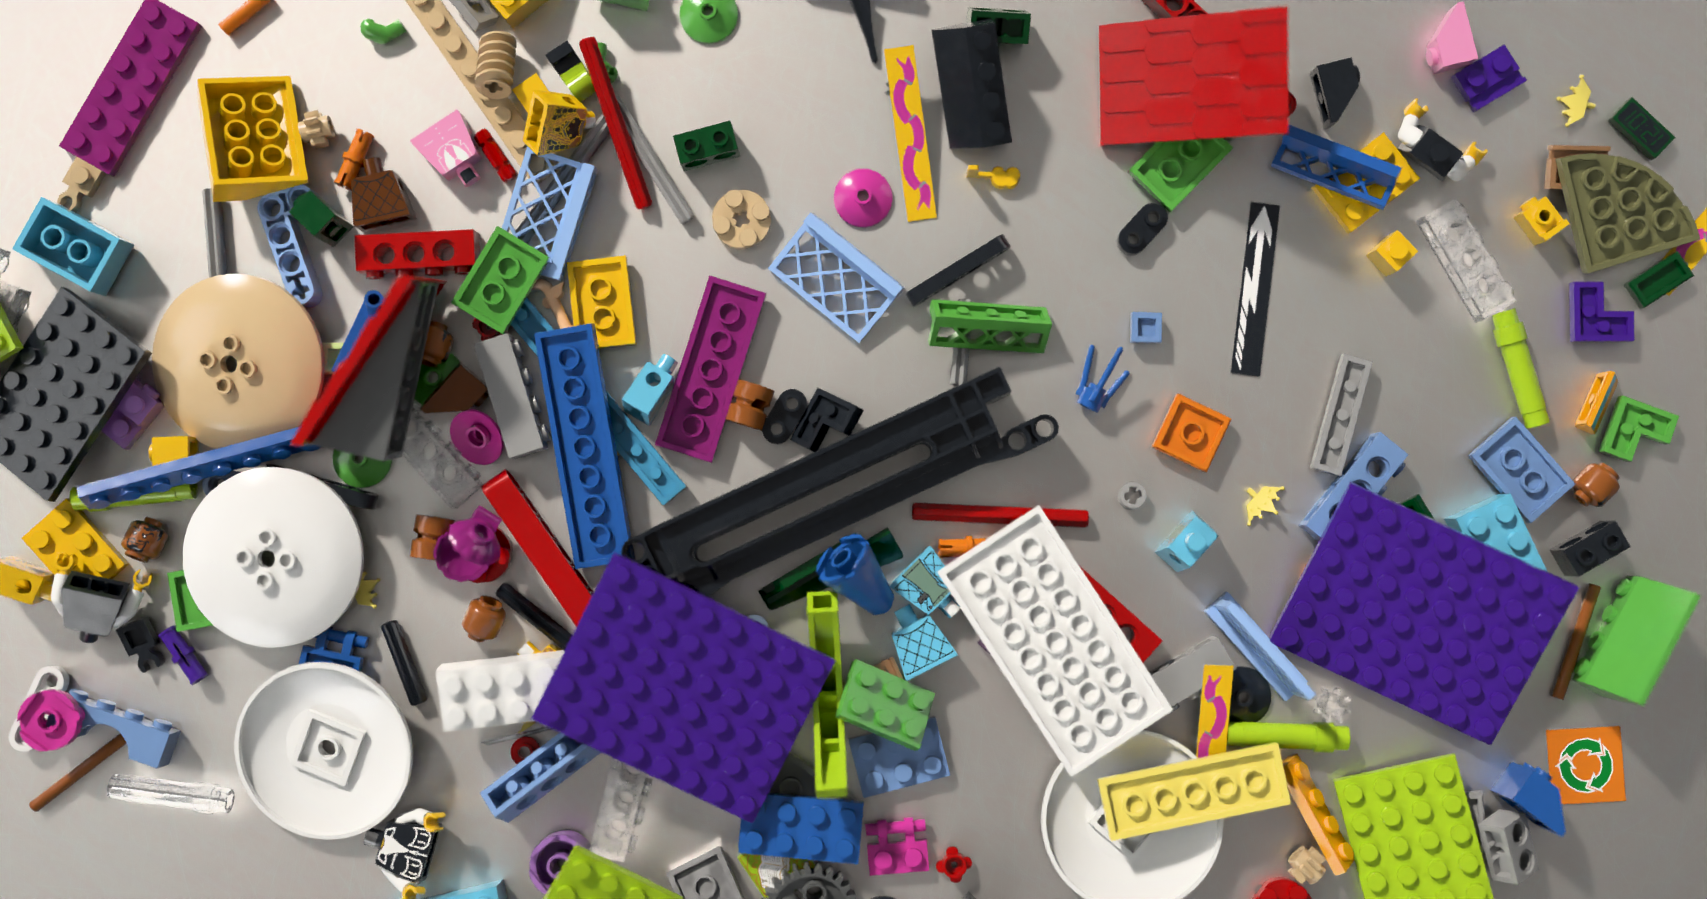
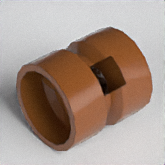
M738 379L733 394L736 402L730 403L726 420L762 431L767 417L764 408L770 407L775 391Z
M416 514L413 531L418 535L412 539L409 556L435 560L433 552L436 542L440 536L445 535L449 531L450 525L454 524L455 520Z

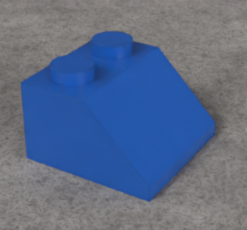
M1511 762L1490 791L1518 812L1526 813L1527 819L1536 826L1560 837H1563L1566 833L1560 790L1550 782L1553 777L1539 767L1534 768L1527 763L1519 765Z

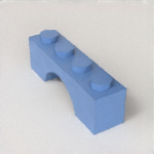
M70 689L67 692L77 700L79 706L85 712V719L82 722V728L77 737L86 735L97 724L109 725L119 731L124 737L128 746L129 759L154 768L169 765L181 730L172 727L171 722L163 719H154L153 721L144 718V713L135 709H126L125 711L116 708L117 704L110 700L98 699L96 701L88 698L89 694L82 690ZM54 714L48 716L47 723L45 724L47 727L56 724Z

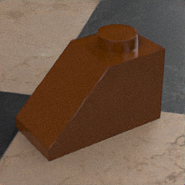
M459 362L423 402L420 410L424 413L466 411L473 405L478 408L488 397L486 383L462 362Z

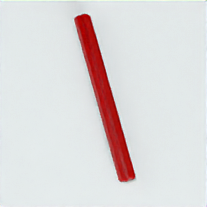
M595 37L584 38L579 41V46L637 210L645 209L652 205V200Z
M915 502L912 505V519L920 521L1010 524L1033 508ZM1041 508L1053 526L1086 528L1089 524V513L1087 510Z

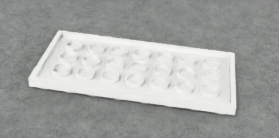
M1039 505L937 571L1071 777L1173 710Z

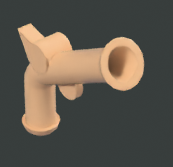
M538 279L532 290L544 292L545 298L542 300V305L546 309L551 308L560 329L573 327L560 301L563 297L562 289L565 282L553 286L547 280Z

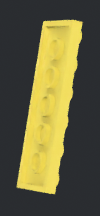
M1276 742L1097 779L1109 839L1111 841L1291 804L1279 745Z

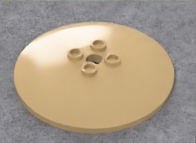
M225 274L210 277L194 284L180 294L169 306L155 334L152 351V370L156 389L161 394L159 397L175 423L188 435L196 437V440L200 443L218 449L300 427L313 401L318 402L324 382L325 357L322 341L314 321L304 306L291 293L264 278L246 274ZM229 356H233L237 361V368L234 372H230L226 367V360Z

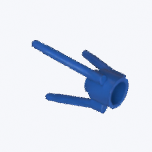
M1094 345L1089 346L1080 385L1075 393L1080 396L1077 401L1078 404L1096 413L1099 412L1101 407L1105 408L1109 399L1130 374L1128 370L1124 371L1107 392L1103 389L1123 352V347L1117 348L1098 384L1090 383L1086 387L1095 350Z

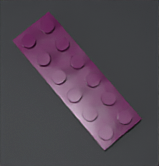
M144 0L63 137L59 147L114 177L202 28V25L159 0Z
M709 275L655 445L713 463L726 423V415L734 398V390L743 370L767 295L766 293Z

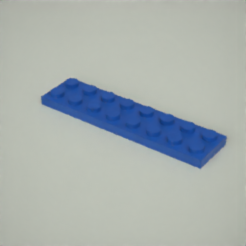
M595 323L534 333L575 569L607 565L614 552L622 555L623 544L632 536ZM632 544L629 547L628 552L630 557L635 559L634 548Z

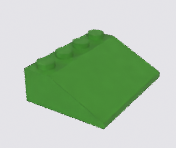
M1627 575L1617 585L1615 590L1617 595L1614 601L1604 610L1602 614L1603 622L1598 631H1595L1589 638V648L1585 656L1576 663L1574 668L1575 675L1572 680L1602 697L1644 706L1701 596L1697 593L1641 576Z

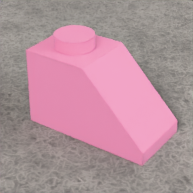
M1464 1L1458 2L1447 12L1427 45L1426 60L1428 65L1432 66L1434 74L1467 67L1478 59Z

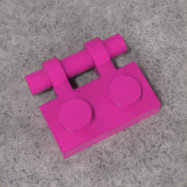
M906 817L904 821L886 822V819L877 820V823L865 824L866 836L878 835L879 839L877 843H867L869 876L929 871L927 839H915L914 832L926 831L925 819L913 820V817ZM905 833L906 840L888 842L887 834Z

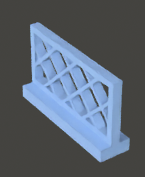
M527 146L502 229L507 232L510 229L517 238L534 229L541 242L540 245L534 248L537 250L544 248L548 257H550L541 275L563 282L567 271V262H570L598 169L584 162H577L549 153L539 155V157L545 159L549 169L534 176L529 165L532 156L536 154ZM550 160L558 162V164L552 166ZM565 165L577 168L574 179L562 185L555 171ZM527 172H528V174H529V176H530L531 178H529L528 180L525 181V178H526V175H527ZM552 173L559 187L544 195L536 180ZM533 182L540 197L525 204L520 195L522 188ZM571 186L569 195H567L565 189ZM562 191L566 199L565 208L553 213L546 199ZM519 200L521 207L516 209ZM543 201L550 216L535 223L528 208ZM525 211L531 226L516 233L512 225L513 216ZM562 215L560 223H558L556 217ZM553 219L558 229L556 236L545 242L537 227ZM553 243V246H552V249H551V252H550L547 246Z
M810 212L803 221V225L768 269L860 343L905 287L816 214ZM807 231L815 238L816 251L800 253L799 240ZM820 243L829 250H821ZM795 246L796 253L789 254ZM834 253L838 257L839 270L823 271L821 254ZM817 255L819 272L802 274L801 256ZM796 257L798 274L786 275L778 269V266L785 258ZM843 262L851 268L843 269ZM856 271L861 276L862 289L846 290L844 273ZM840 273L841 291L825 292L823 275ZM819 275L821 293L809 294L804 290L803 277ZM791 278H799V285ZM865 280H867L874 287L866 288ZM879 290L887 297V300L880 308L868 309L867 291ZM863 292L864 309L848 311L846 293ZM842 294L844 312L832 313L828 310L826 296ZM821 296L822 304L814 297ZM877 311L874 314V316L871 319H869V312ZM865 313L866 326L859 334L849 327L848 314ZM836 315H844L845 323Z
M1224 592L1204 610V613L1256 671L1262 675L1283 701H1287L1293 695L1307 700L1312 699L1316 695L1306 684L1308 681L1279 648L1270 642V638L1228 592Z

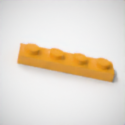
M1298 753L1287 756L1282 764L1287 787L1334 875L1346 873L1355 861L1351 845L1345 841L1340 832L1339 824L1336 818L1329 812L1322 792L1316 788L1311 779L1307 765L1302 762Z

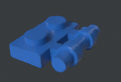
M331 626L325 632L314 637L317 638L315 646L303 645L299 664L311 662L335 663L361 672L365 657L353 655L354 648L366 649L369 644V637L361 636L357 631L352 630L347 632L333 630ZM329 641L343 644L342 651L328 650Z

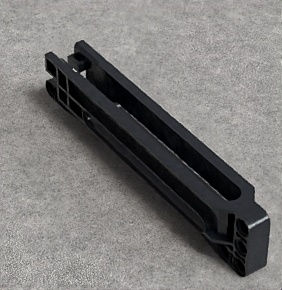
M998 367L634 536L623 544L621 553L622 556L684 586L692 585L698 593L710 597L737 577L974 467L1016 457L1052 440L1058 433V422L1051 415H1039L1010 429L1001 438L987 408V405L1011 394L1008 382L1001 368ZM1039 421H1046L1050 424L1051 433L1048 437H1042L1037 433L1036 425ZM1013 433H1018L1024 438V445L1019 450L1013 449L1009 445V437ZM922 444L930 450L928 459L713 559L702 561L698 557V549L701 545L914 446ZM636 542L644 547V555L639 560L631 558L628 552L629 547Z

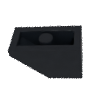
M1352 57L1318 65L1309 73L1324 130L1331 128L1338 122L1359 87L1360 72L1358 67L1353 64Z

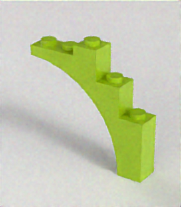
M836 591L807 592L809 645L811 648L835 659V663L813 704L816 799L847 797L845 722L835 717L843 693L838 594Z

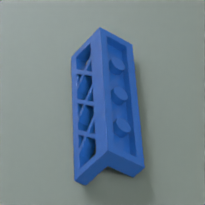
M1289 124L1288 134H1283L1282 144L1271 165L1273 168L1381 210H1384L1402 167ZM1286 149L1298 153L1301 162L1291 165L1281 161ZM1322 162L1327 165L1329 172L1320 176L1312 173L1309 165ZM1344 173L1353 174L1357 184L1347 187L1340 184L1337 176ZM1376 183L1386 187V191L1382 199H1378L1368 194L1366 186Z

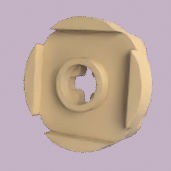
M730 190L719 199L713 209V229L720 241L730 248L744 250L755 245L757 246L769 234L771 228L769 207L761 196L752 191ZM742 212L747 213L746 218L750 220L749 224H742L741 228L737 227V221L734 219L735 215H741Z

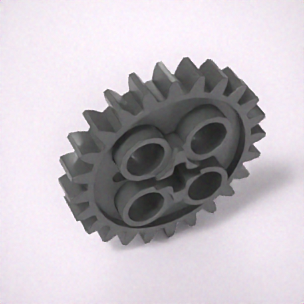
M805 861L804 868L801 870L794 863L792 867L793 872L790 874L785 869H782L783 878L781 880L773 876L774 888L765 887V893L768 897L761 899H800L794 892L796 889L800 891L804 899H856L857 897L855 891L850 890L851 883L849 879L843 881L844 877L841 871L833 875L832 865H829L823 871L820 861L816 863L814 869L810 868L808 861ZM813 886L820 887L817 893H807V890Z

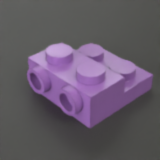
M135 379L102 429V432L124 450H130L164 408L159 398L161 394L149 384L142 385Z

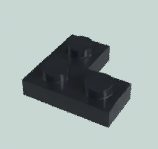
M817 388L790 440L812 452H816L830 427L847 436H851L864 410Z

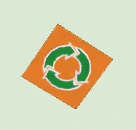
M1620 726L1546 730L1549 775L1553 777L1550 782L1559 788L1561 804L1626 801Z

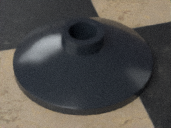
M1237 666V669L1233 671L1229 722H1258L1269 710L1271 704L1270 686L1258 671L1249 667ZM1247 692L1248 700L1241 703L1239 701L1240 693Z

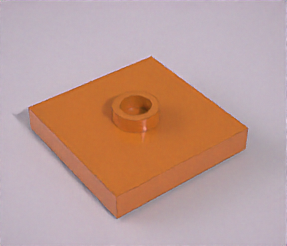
M1177 393L1151 448L1207 473L1232 419Z

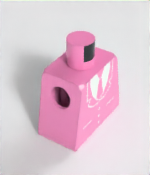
M455 110L410 140L416 149L448 181L459 176L465 187H468L480 179L473 165L481 161L483 157L465 117L458 110Z

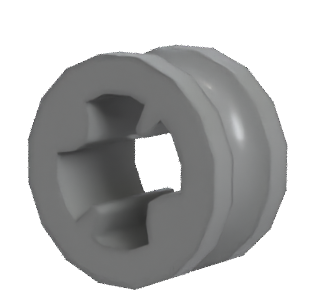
M1137 482L1126 483L1118 492L1119 503L1126 509H1137L1146 500L1144 487ZM1129 488H1135L1134 493L1138 491L1140 494V498L1135 500V504H1130V499L1125 500L1124 494L1129 492Z

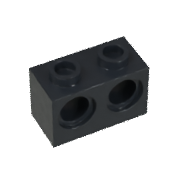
M1599 521L1550 549V552L1564 576L1579 577L1631 546L1616 521Z

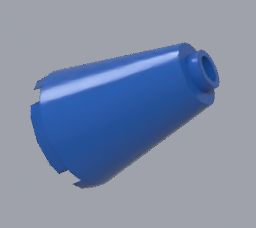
M858 534L848 535L839 539L841 544L835 549L830 546L819 559L816 572L820 576V580L872 615L888 612L893 605L894 594L869 542L862 535Z

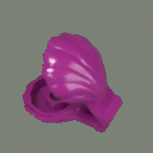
M479 505L470 519L457 521L450 525L449 531L445 535L440 536L436 542L433 553L437 568L443 572L446 578L464 582L478 579L486 572L489 565H492L500 558V545L495 532L502 519Z

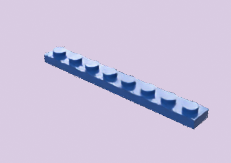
M299 427L81 485L77 487L78 498L89 510L103 509L116 502L136 500L142 495L153 492H165L171 487L182 484H195L204 478L215 475L224 476L237 469L257 467L263 462L274 459H286L292 454L303 451H316L321 446L313 444L297 446L291 444Z

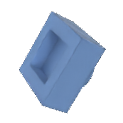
M1132 312L1130 317V343L1160 344L1162 342V313Z

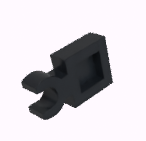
M148 616L116 629L128 656L138 655V668L142 673L151 669L148 659L154 660L157 667L165 663L163 654L153 647L160 643V640Z

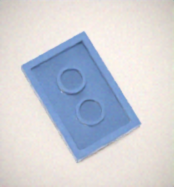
M1511 417L1468 455L1470 460L1500 494H1511L1521 517L1526 523H1532L1575 485L1574 481L1517 417Z
M935 716L928 718L921 747L916 751L874 733L848 738L863 798L950 776Z

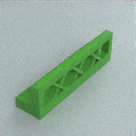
M931 299L929 310L932 325L928 343L929 346L1044 353L1052 322L1046 307ZM940 327H951L956 331L948 337L938 336ZM973 329H981L984 332L977 339H970L965 335ZM1002 331H1010L1013 336L1005 341L997 340L994 337ZM1031 333H1040L1038 343L1025 342L1023 338Z

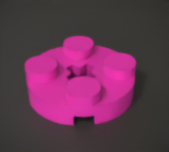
M56 689L44 690L29 696L22 703L17 714V721H20L21 731L19 733L22 740L31 748L39 751L58 750L71 744L79 735L82 722L85 719L84 709L79 706L77 700L69 693ZM45 714H54L56 724L47 727L45 725L47 723V719L44 718Z

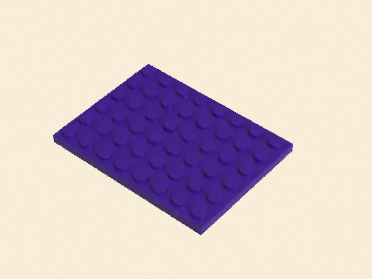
M1350 481L1269 638L1271 643L1491 746L1578 592L1579 587Z
M614 552L531 719L753 824L835 663V659Z

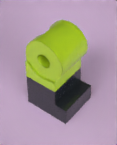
M565 41L545 55L568 89L580 102L596 93L588 71L568 41Z

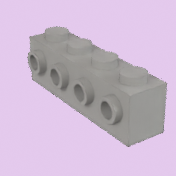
M506 333L475 343L474 348L508 457L510 459H518L549 449L547 441H550V434L546 424H541L538 413L542 412L538 397L536 395L532 396L529 387L530 384H533L528 367L523 368L520 356H524V351L520 340L514 339V336Z

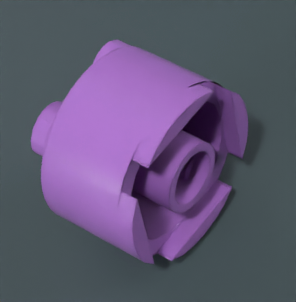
M571 829L559 830L546 836L535 847L530 857L529 874L532 883L543 894L547 893L561 870L557 863L562 859L566 861L576 844L594 852L591 844L583 835Z

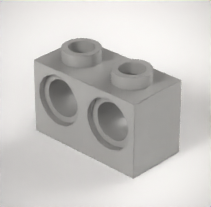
M1499 809L1478 824L1492 880L1519 885L1539 870L1526 813Z

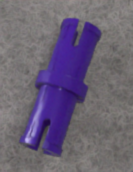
M176 625L167 628L158 635L172 654V662L180 666L191 685L200 682L209 675L194 655L196 652L194 647H189L182 635L177 632Z

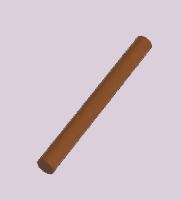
M1591 583L1588 585L1552 697L1561 700L1565 698L1601 587Z
M118 734L29 803L30 808L38 812L124 746L126 741L122 734Z

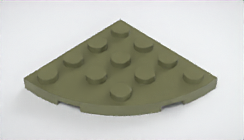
M1578 154L1555 159L1582 273H1592L1700 239L1696 223L1689 208L1682 204L1678 196L1673 192L1674 188L1650 168L1624 157L1605 154Z

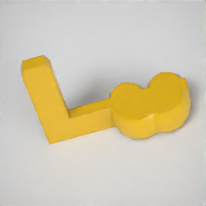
M968 165L966 178L991 179L993 186L998 189H1014L1019 184L1021 175L1016 167H1009L1005 172L1004 168L1000 166L994 167L991 172H979L978 165Z

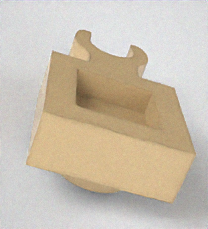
M76 156L62 180L69 187L59 195L57 203L65 206L67 200L72 198L73 203L69 210L78 212L82 206V197L86 195L93 198L107 173Z

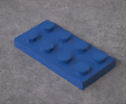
M768 793L753 824L741 819L738 853L859 864L864 802Z

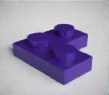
M1604 282L1569 283L1570 342L1635 341L1634 311H1604Z

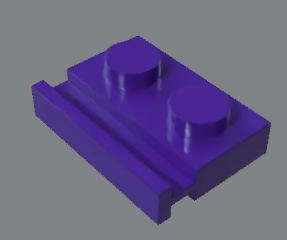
M1505 44L1451 76L1465 101H1468L1472 107L1471 111L1473 113L1527 81L1526 77H1522L1519 72L1520 68Z

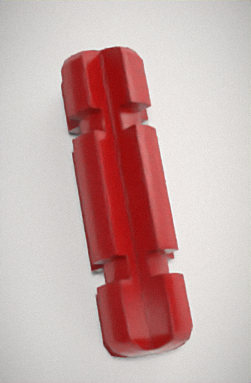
M485 128L478 131L474 135V139L480 147H483L482 151L494 169L498 170L497 173L503 182L508 183L516 178L517 173L512 165L508 164V159L498 144L493 141L494 138Z

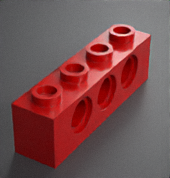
M474 229L354 235L356 271L366 275V279L373 280L384 279V274H395V277H398L400 275L414 276L416 272H425V276H442L443 271H455L456 275H468L481 253L480 234ZM448 247H453V257L450 260L443 261V251ZM423 248V259L419 262H414V252L417 249ZM389 250H394L395 257L393 261L385 264L383 260L384 254Z
M1080 567L1119 628L1128 627L1130 629L1131 638L1128 642L1142 663H1144L1163 640Z

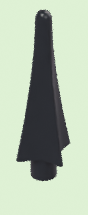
M849 0L862 30L871 62L876 64L878 57L872 28L870 0Z

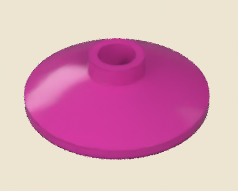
M856 169L844 175L838 182L834 192V205L839 216L848 224L862 228L871 227L880 223L889 213L892 206V190L887 180L878 172L870 169ZM865 191L868 193L869 198L861 201L857 197L858 193Z
M469 409L460 412L453 418L450 425V437L456 450L466 460L478 465H488L495 462L501 456L504 449V441L499 426L490 416L481 411Z

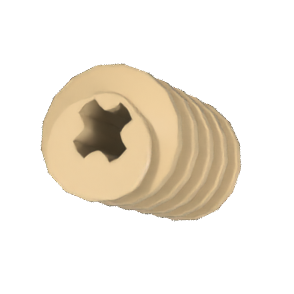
M487 32L479 40L475 87L479 93L490 99H503L510 96L513 92L511 86L513 85L517 40L507 32Z

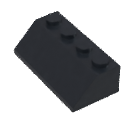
M991 19L931 29L949 148H985L1012 143L995 22Z

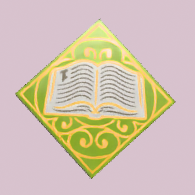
M744 853L737 857L763 897H768L765 893V887L774 888L773 876L780 880L783 878L782 869H785L790 874L793 872L792 867L794 863L798 866L799 870L804 868L805 861H808L810 868L814 869L816 865L813 860Z

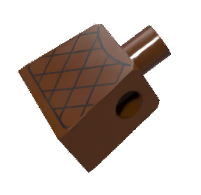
M379 157L363 160L366 176L353 178L351 181L354 227L363 232L416 220V214L400 176L393 170L383 171L382 161Z

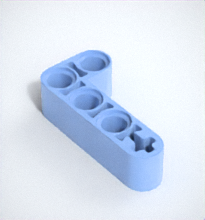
M302 184L263 196L259 200L257 208L285 289L304 307L311 308L321 302L323 297L322 288L298 221L289 211L294 207V201L301 194L307 193L309 190L317 195L318 193ZM280 204V212L276 216H272V207ZM286 231H289V241L285 244H282V234ZM299 258L300 267L292 272L290 265L293 260ZM304 287L309 288V291L305 292Z

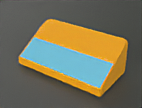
M1607 371L1596 375L1576 420V428L1592 435L1596 434L1618 384L1615 372Z

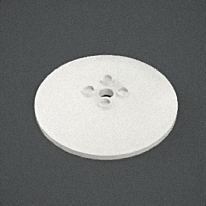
M266 467L253 469L232 476L219 484L197 507L190 520L184 539V575L190 594L197 607L220 631L238 641L254 646H291L310 640L325 632L343 616L351 605L360 586L363 574L364 548L362 536L356 519L348 505L323 481L302 471L289 468ZM265 550H270L275 555V563L271 567L266 566L262 562V554Z
M311 662L289 667L273 675L254 691L243 707L236 726L234 739L235 760L239 776L247 793L266 816L293 833L325 840L342 839L361 834L380 823L392 812L403 797L409 784L413 766V745L406 719L397 703L381 685L353 668L327 662ZM324 740H329L335 745L336 750L334 754L327 753L324 750Z
M1142 730L1073 777L1069 775L1062 763L1059 764L1049 780L1044 794L1041 810V830L1044 845L1053 866L1073 891L1084 899H1182L1202 882L1215 862L1220 849L1223 834V818L1111 841L1097 781L1098 778L1196 759L1197 757L1190 750L1167 736Z

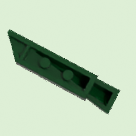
M888 527L867 539L880 567L903 558V553ZM841 542L835 544L832 548L835 549ZM824 552L758 590L769 610L777 609L807 597V592H819L829 588L820 580V576L816 572L819 559Z

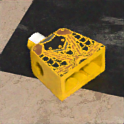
M533 90L523 142L537 156L577 147L581 142L583 129H591L596 123L595 114L593 111H587V108L573 95Z
M14 556L0 558V595L30 605L43 602L45 599L51 601L54 574L51 571Z

